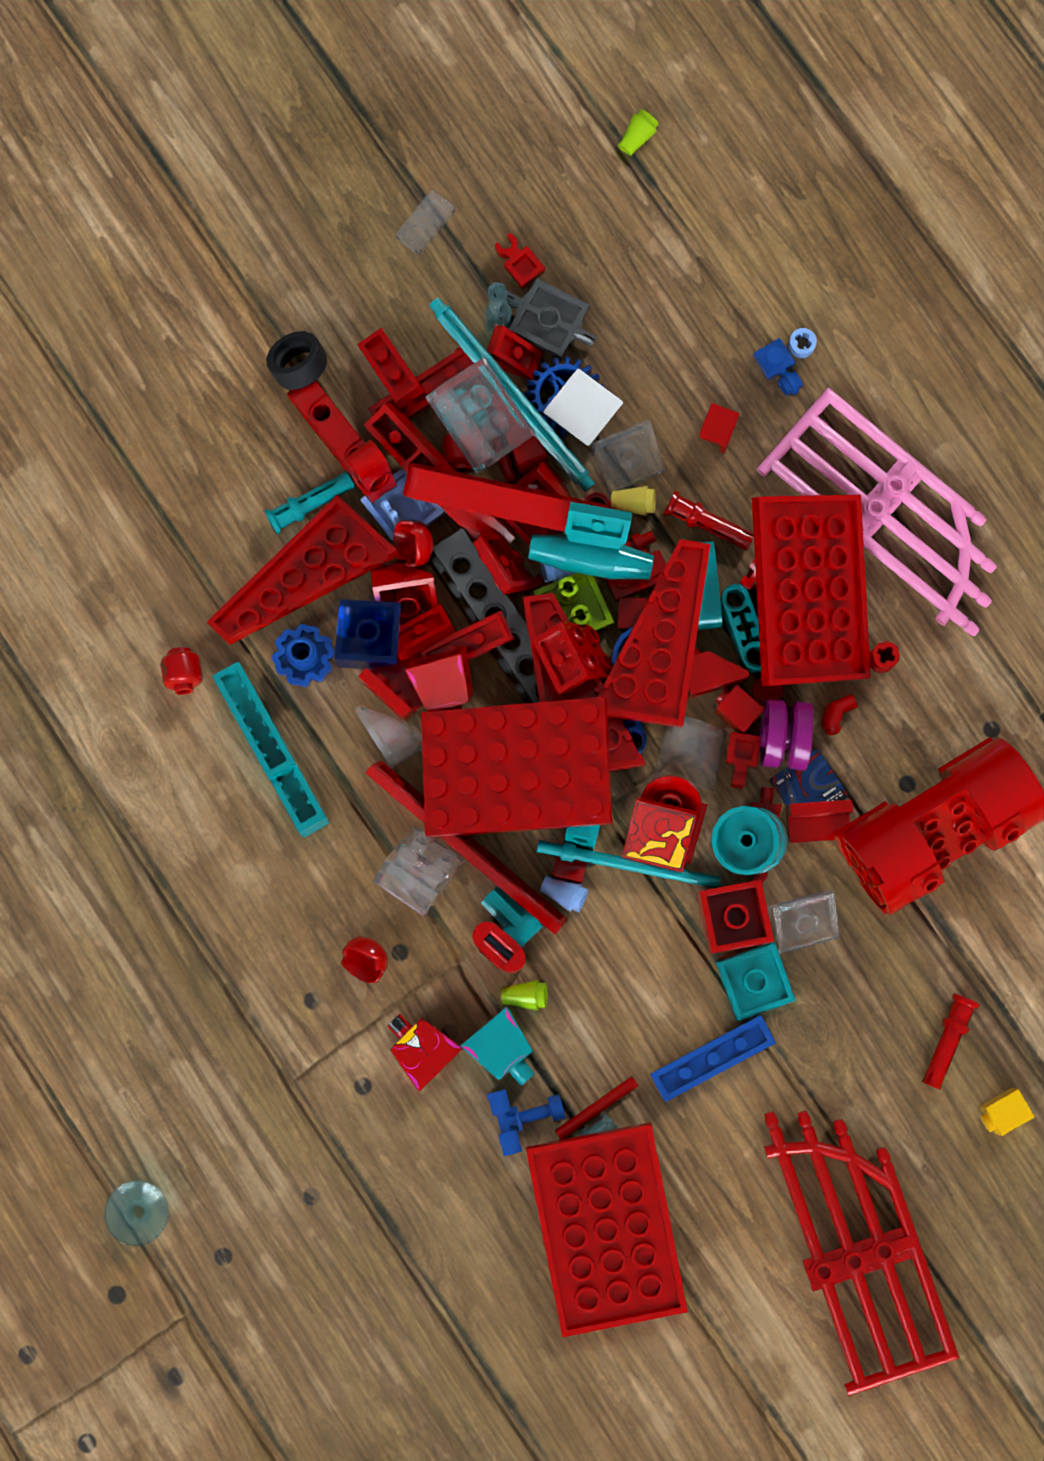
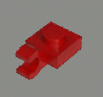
M730 732L725 764L734 765L731 788L743 789L746 782L747 767L756 769L760 749V736Z

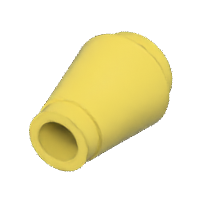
M648 486L612 491L611 506L621 511L647 516L648 513H655L656 491L655 489H648Z

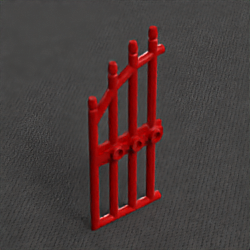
M806 1110L797 1113L798 1122L802 1127L801 1131L805 1141L786 1143L781 1127L778 1126L779 1122L774 1111L765 1113V1122L767 1127H769V1134L773 1145L764 1146V1150L768 1159L778 1158L811 1255L810 1258L802 1260L808 1281L813 1292L820 1289L823 1291L853 1381L844 1384L847 1395L851 1396L960 1359L886 1147L876 1149L878 1161L881 1163L880 1169L855 1152L843 1119L833 1121L840 1147L819 1142L814 1127L811 1125L810 1115ZM810 1154L841 1247L823 1253L790 1155ZM824 1156L846 1162L871 1237L853 1243ZM863 1173L889 1190L901 1227L883 1233ZM911 1258L943 1347L942 1351L925 1356L894 1264ZM879 1269L883 1270L913 1358L912 1361L898 1366L894 1364L864 1274ZM849 1279L853 1280L883 1371L868 1376L864 1375L834 1287L835 1284Z

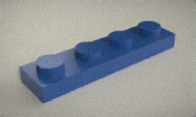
M759 1015L650 1073V1076L664 1102H667L774 1045L776 1042L763 1017Z

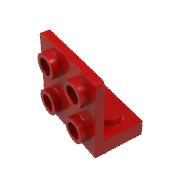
M560 621L532 640L558 695L569 693L589 679L606 681L613 668L611 659L603 653L599 645L600 638L598 633L589 625Z
M392 647L371 671L365 668L358 678L368 690L406 723L423 703L408 678L405 669L411 661L421 659L422 657L418 652L401 661L394 647Z

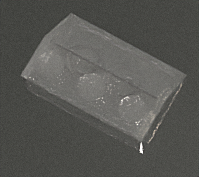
M484 357L425 396L476 474L535 435Z

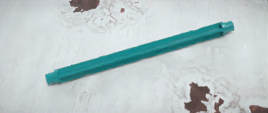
M440 297L433 300L429 307L436 314L435 318L453 339L458 342L463 351L499 394L505 398L509 406L546 450L557 460V463L572 479L574 484H578L584 492L590 490L596 483L588 475V470L565 446L560 437L449 305L446 306Z

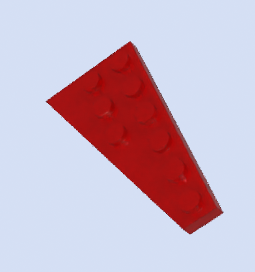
M336 495L233 595L207 623L231 645L400 556L396 548Z
M680 539L597 696L607 699L608 716L678 728L683 727L710 544Z

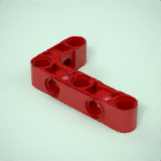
M317 381L303 388L292 389L287 392V396L371 503H374L397 486L389 465L379 448L372 440L366 443L362 440ZM330 414L326 420H318L321 415Z

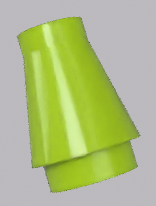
M640 109L637 114H633L618 147L627 155L632 156L638 148L657 133L658 121L651 114Z
M534 980L512 986H502V1005H511L539 1011L540 1008H546L548 1002L547 984Z

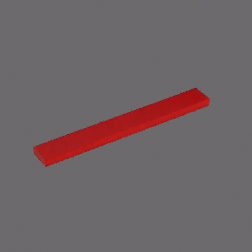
M383 761L372 764L365 774L425 824L424 796ZM470 835L441 837L553 934H556L568 921L567 917Z

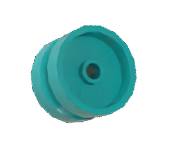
M740 806L728 810L718 819L713 828L711 844L715 857L726 869L736 874L758 875L769 872L780 864L787 850L788 837L784 824L774 813L765 808ZM748 835H750L753 839V842L750 846H747L749 840H747L746 837Z

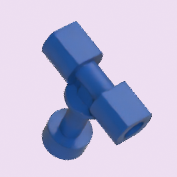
M506 1089L487 1094L492 1114L497 1116L501 1134L498 1136L504 1156L522 1152L518 1132L523 1131L522 1124L550 1116L553 1117L554 1122L566 1119L559 1094L547 1097L549 1104L518 1112L517 1106L510 1107Z

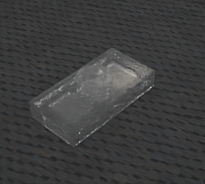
M431 190L395 234L396 239L417 255H420L455 212V206Z

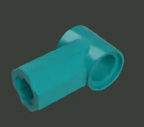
M498 886L481 902L488 912L503 926L502 929L521 948L543 928L542 924Z

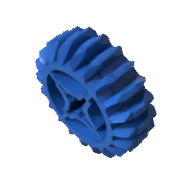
M568 356L565 357L564 364L559 365V360L554 358L552 360L553 367L550 368L544 362L541 365L542 372L534 370L532 376L535 380L527 381V388L530 391L524 393V396L554 431H560V438L562 439L566 437L567 430L544 414L546 407L566 384L561 378H570L577 369H580L596 382L600 380L599 374L590 375L592 366L588 365L581 369L582 361L580 359L576 360L575 365H570V358ZM550 383L553 395L548 399V403L542 405L540 400L541 392Z

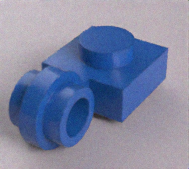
M780 338L754 352L753 357L768 381L779 375L781 379L778 380V385L785 396L789 394L793 396L799 393V389L803 387L802 381L795 371L791 373L787 371L794 367L795 361Z

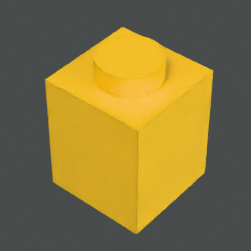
M1010 1088L979 1106L983 1112L980 1119L985 1128L990 1133L994 1131L996 1135L1000 1136L1009 1133L1035 1117L1020 1090L1016 1088Z

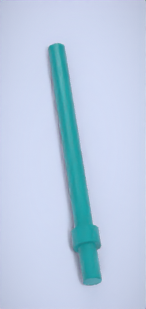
M538 840L536 852L559 856L560 860L573 862L574 859L711 888H719L721 881L719 876L683 869V872L622 858L621 856L577 848L576 844L568 842L558 844Z

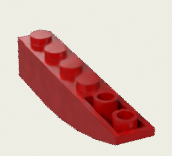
M385 403L364 424L368 431L406 472L410 463L457 472L394 403ZM439 505L475 541L480 536L499 534L508 544L517 538L499 517Z

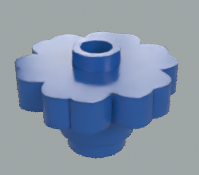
M301 624L297 627L296 632L286 629L276 639L275 645L279 651L273 654L272 660L277 673L281 676H287V680L291 685H299L306 688L311 684L312 680L318 683L323 682L326 676L332 672V666L329 662L335 657L332 642L329 637L321 636L316 626ZM301 653H309L307 658L299 660Z

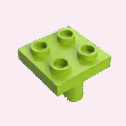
M575 573L534 591V595L554 593L568 621L571 623L589 625L596 632L614 625L612 616L594 576Z

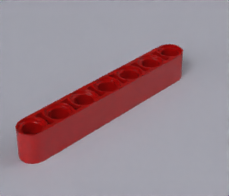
M410 463L408 466L403 495L408 498L565 532L570 502L618 510L615 507L415 463Z

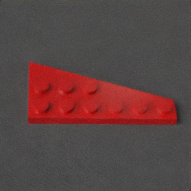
M554 593L523 597L522 601L539 702L597 697L603 687V683L600 680L590 679L569 693L558 695L532 640L560 621H569ZM608 716L610 771L645 766L646 763L642 755L636 749L632 737L621 719Z

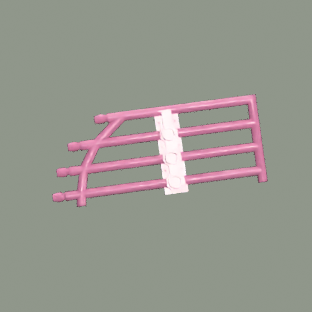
M828 387L756 469L757 472L766 477L772 470L802 496L820 495L780 462L782 457L791 448L847 495L861 494L864 548L940 610L935 618L938 623L945 626L949 619H951L959 627H963L965 632L975 636L980 631L979 627L973 621H969L968 617L956 607L964 592L971 598H975L976 602L985 608L992 602L986 593L981 592L980 588L969 580L971 559L975 563L980 564L981 568L989 573H992L997 568L994 561L986 558L985 554L971 543L966 517H970L971 521L980 527L987 519L980 511H976L975 507ZM829 404L898 460L887 473L818 417ZM809 426L879 482L868 495L799 439ZM921 480L950 503L956 530L910 493ZM902 502L960 549L958 569H955L891 516ZM882 525L887 527L954 583L947 600L871 538Z

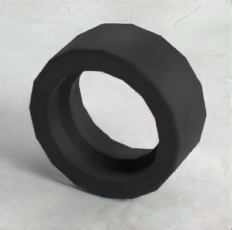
M306 331L293 332L283 336L274 343L266 357L267 367L277 383L286 389H300L310 385L322 375L328 362L326 352L319 340L312 333ZM309 353L306 359L298 365L284 368L289 360L295 356Z

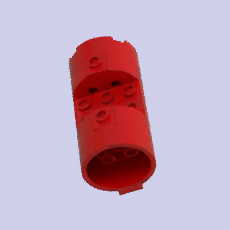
M991 737L987 738L938 768L941 782L900 807L895 803L888 805L884 801L833 833L840 853L844 856L849 866L852 865L855 874L860 880V885L883 914L886 915L888 913L890 916L916 899L935 891L940 885L945 883L941 870L948 868L953 861L963 855L974 852L979 845L984 844L989 849L996 851L1008 843L1016 841L1021 835L1044 821V790L1023 757L1006 740L1002 738H996L995 740Z

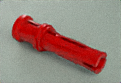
M676 490L663 514L665 516L672 515L686 522V526L689 528L697 526L745 551L748 550L754 538L753 532L705 510L701 502L694 503L680 496Z
M955 993L952 995L954 1001L947 1018L942 1020L944 1030L925 1076L921 1081L939 1090L942 1088V1083L962 1035L966 1036V1033H969L970 1028L968 1024L975 1009H979L980 1006L979 1003Z

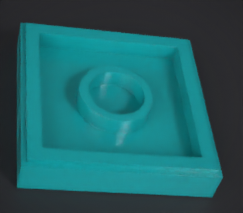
M775 941L715 962L736 1021L796 1001Z

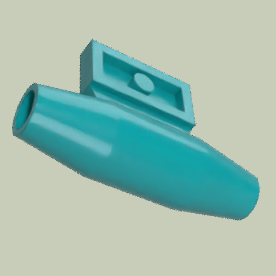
M570 502L565 526L566 534H532L528 558L573 573L607 579L649 580L654 555L623 545L627 541L632 512Z

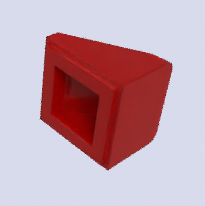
M557 856L552 877L582 883L587 862L574 859L573 862L560 860V857Z

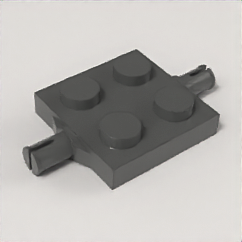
M536 278L530 291L522 298L506 290L505 295L501 299V302L516 308V317L509 330L533 346L561 360L568 347L576 339L590 347L596 341L597 335L582 329V322L589 311L590 305Z

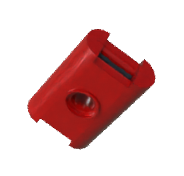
M482 922L475 927L472 935L473 942L479 949V952L499 970L501 969L508 974H515L523 969L526 961L525 952L510 935L492 922Z

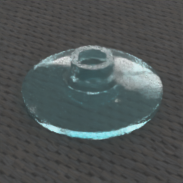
M130 1181L119 1186L110 1195L105 1206V1222L108 1230L118 1241L131 1246L145 1245L155 1240L165 1229L169 1217L168 1203L164 1194L156 1186L145 1181ZM136 1206L144 1209L142 1218L134 1215V1208Z

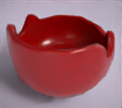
M401 520L395 525L393 546L400 554L397 559L409 562L405 563V566L420 567L426 564L434 548L430 529L418 520Z
M358 936L348 941L342 950L344 957L341 964L352 976L369 984L377 983L381 979L387 968L388 958L380 943L372 938Z

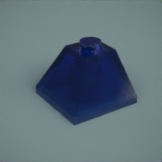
M339 599L334 658L338 668L374 669L397 664L401 603Z

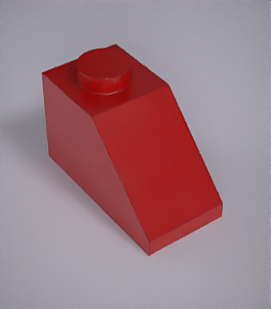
M696 649L693 657L688 700L745 682L750 677L748 670L710 651L701 653L700 649Z

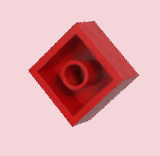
M761 880L713 888L696 893L708 954L774 942Z

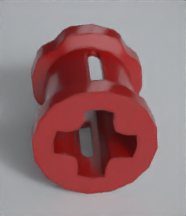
M889 641L878 643L870 652V668L877 673L890 671L899 662L900 654L898 647ZM882 652H886L888 654L886 658L887 661L885 663L879 661L881 659L880 654Z

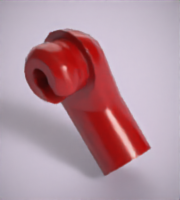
M853 694L833 701L825 707L821 725L826 734L831 736L838 734L841 731L840 723L843 714L858 708Z

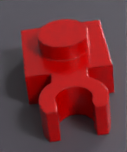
M509 233L507 240L511 247L504 249L497 242L495 244V251L500 257L508 259L504 262V268L523 290L536 278L544 274L546 268L528 246L519 250L516 237Z

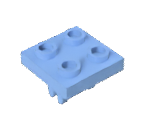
M403 468L393 475L397 486L374 503H371L366 496L360 499L363 506L392 543L395 525L399 521L418 520L428 527L446 514L438 504L408 498L403 495L407 472Z

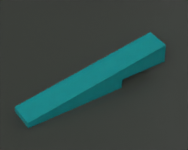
M238 661L213 675L215 683L299 834L305 838L330 824L240 662Z

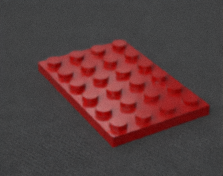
M861 494L753 497L752 515L762 686L871 679Z
M605 697L421 712L426 837L613 824L607 699Z
M651 1122L525 1147L562 1338L687 1313Z

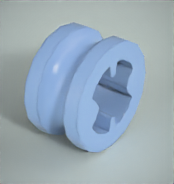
M807 328L795 330L788 342L790 353L797 358L809 357L817 344L815 334ZM802 337L808 340L806 345L809 348L807 349L804 346L803 349H799L797 347L798 341L795 339L798 338L800 341Z

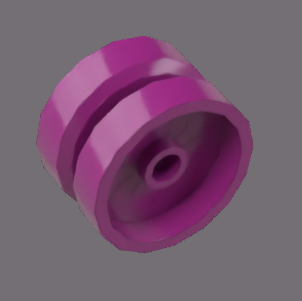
M768 699L766 701L760 730L761 767L778 768L783 761L785 752L786 763L789 769L803 771L807 769L813 737L814 713L812 703L796 701L790 709L788 718L787 706L784 700Z

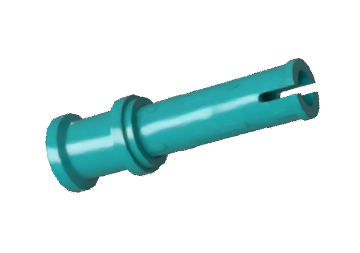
M344 471L337 477L317 486L298 498L294 496L286 498L287 502L272 510L266 509L264 513L271 527L278 535L281 533L282 528L295 521L302 522L306 518L305 514L328 503L336 495L340 496L355 487L348 473Z

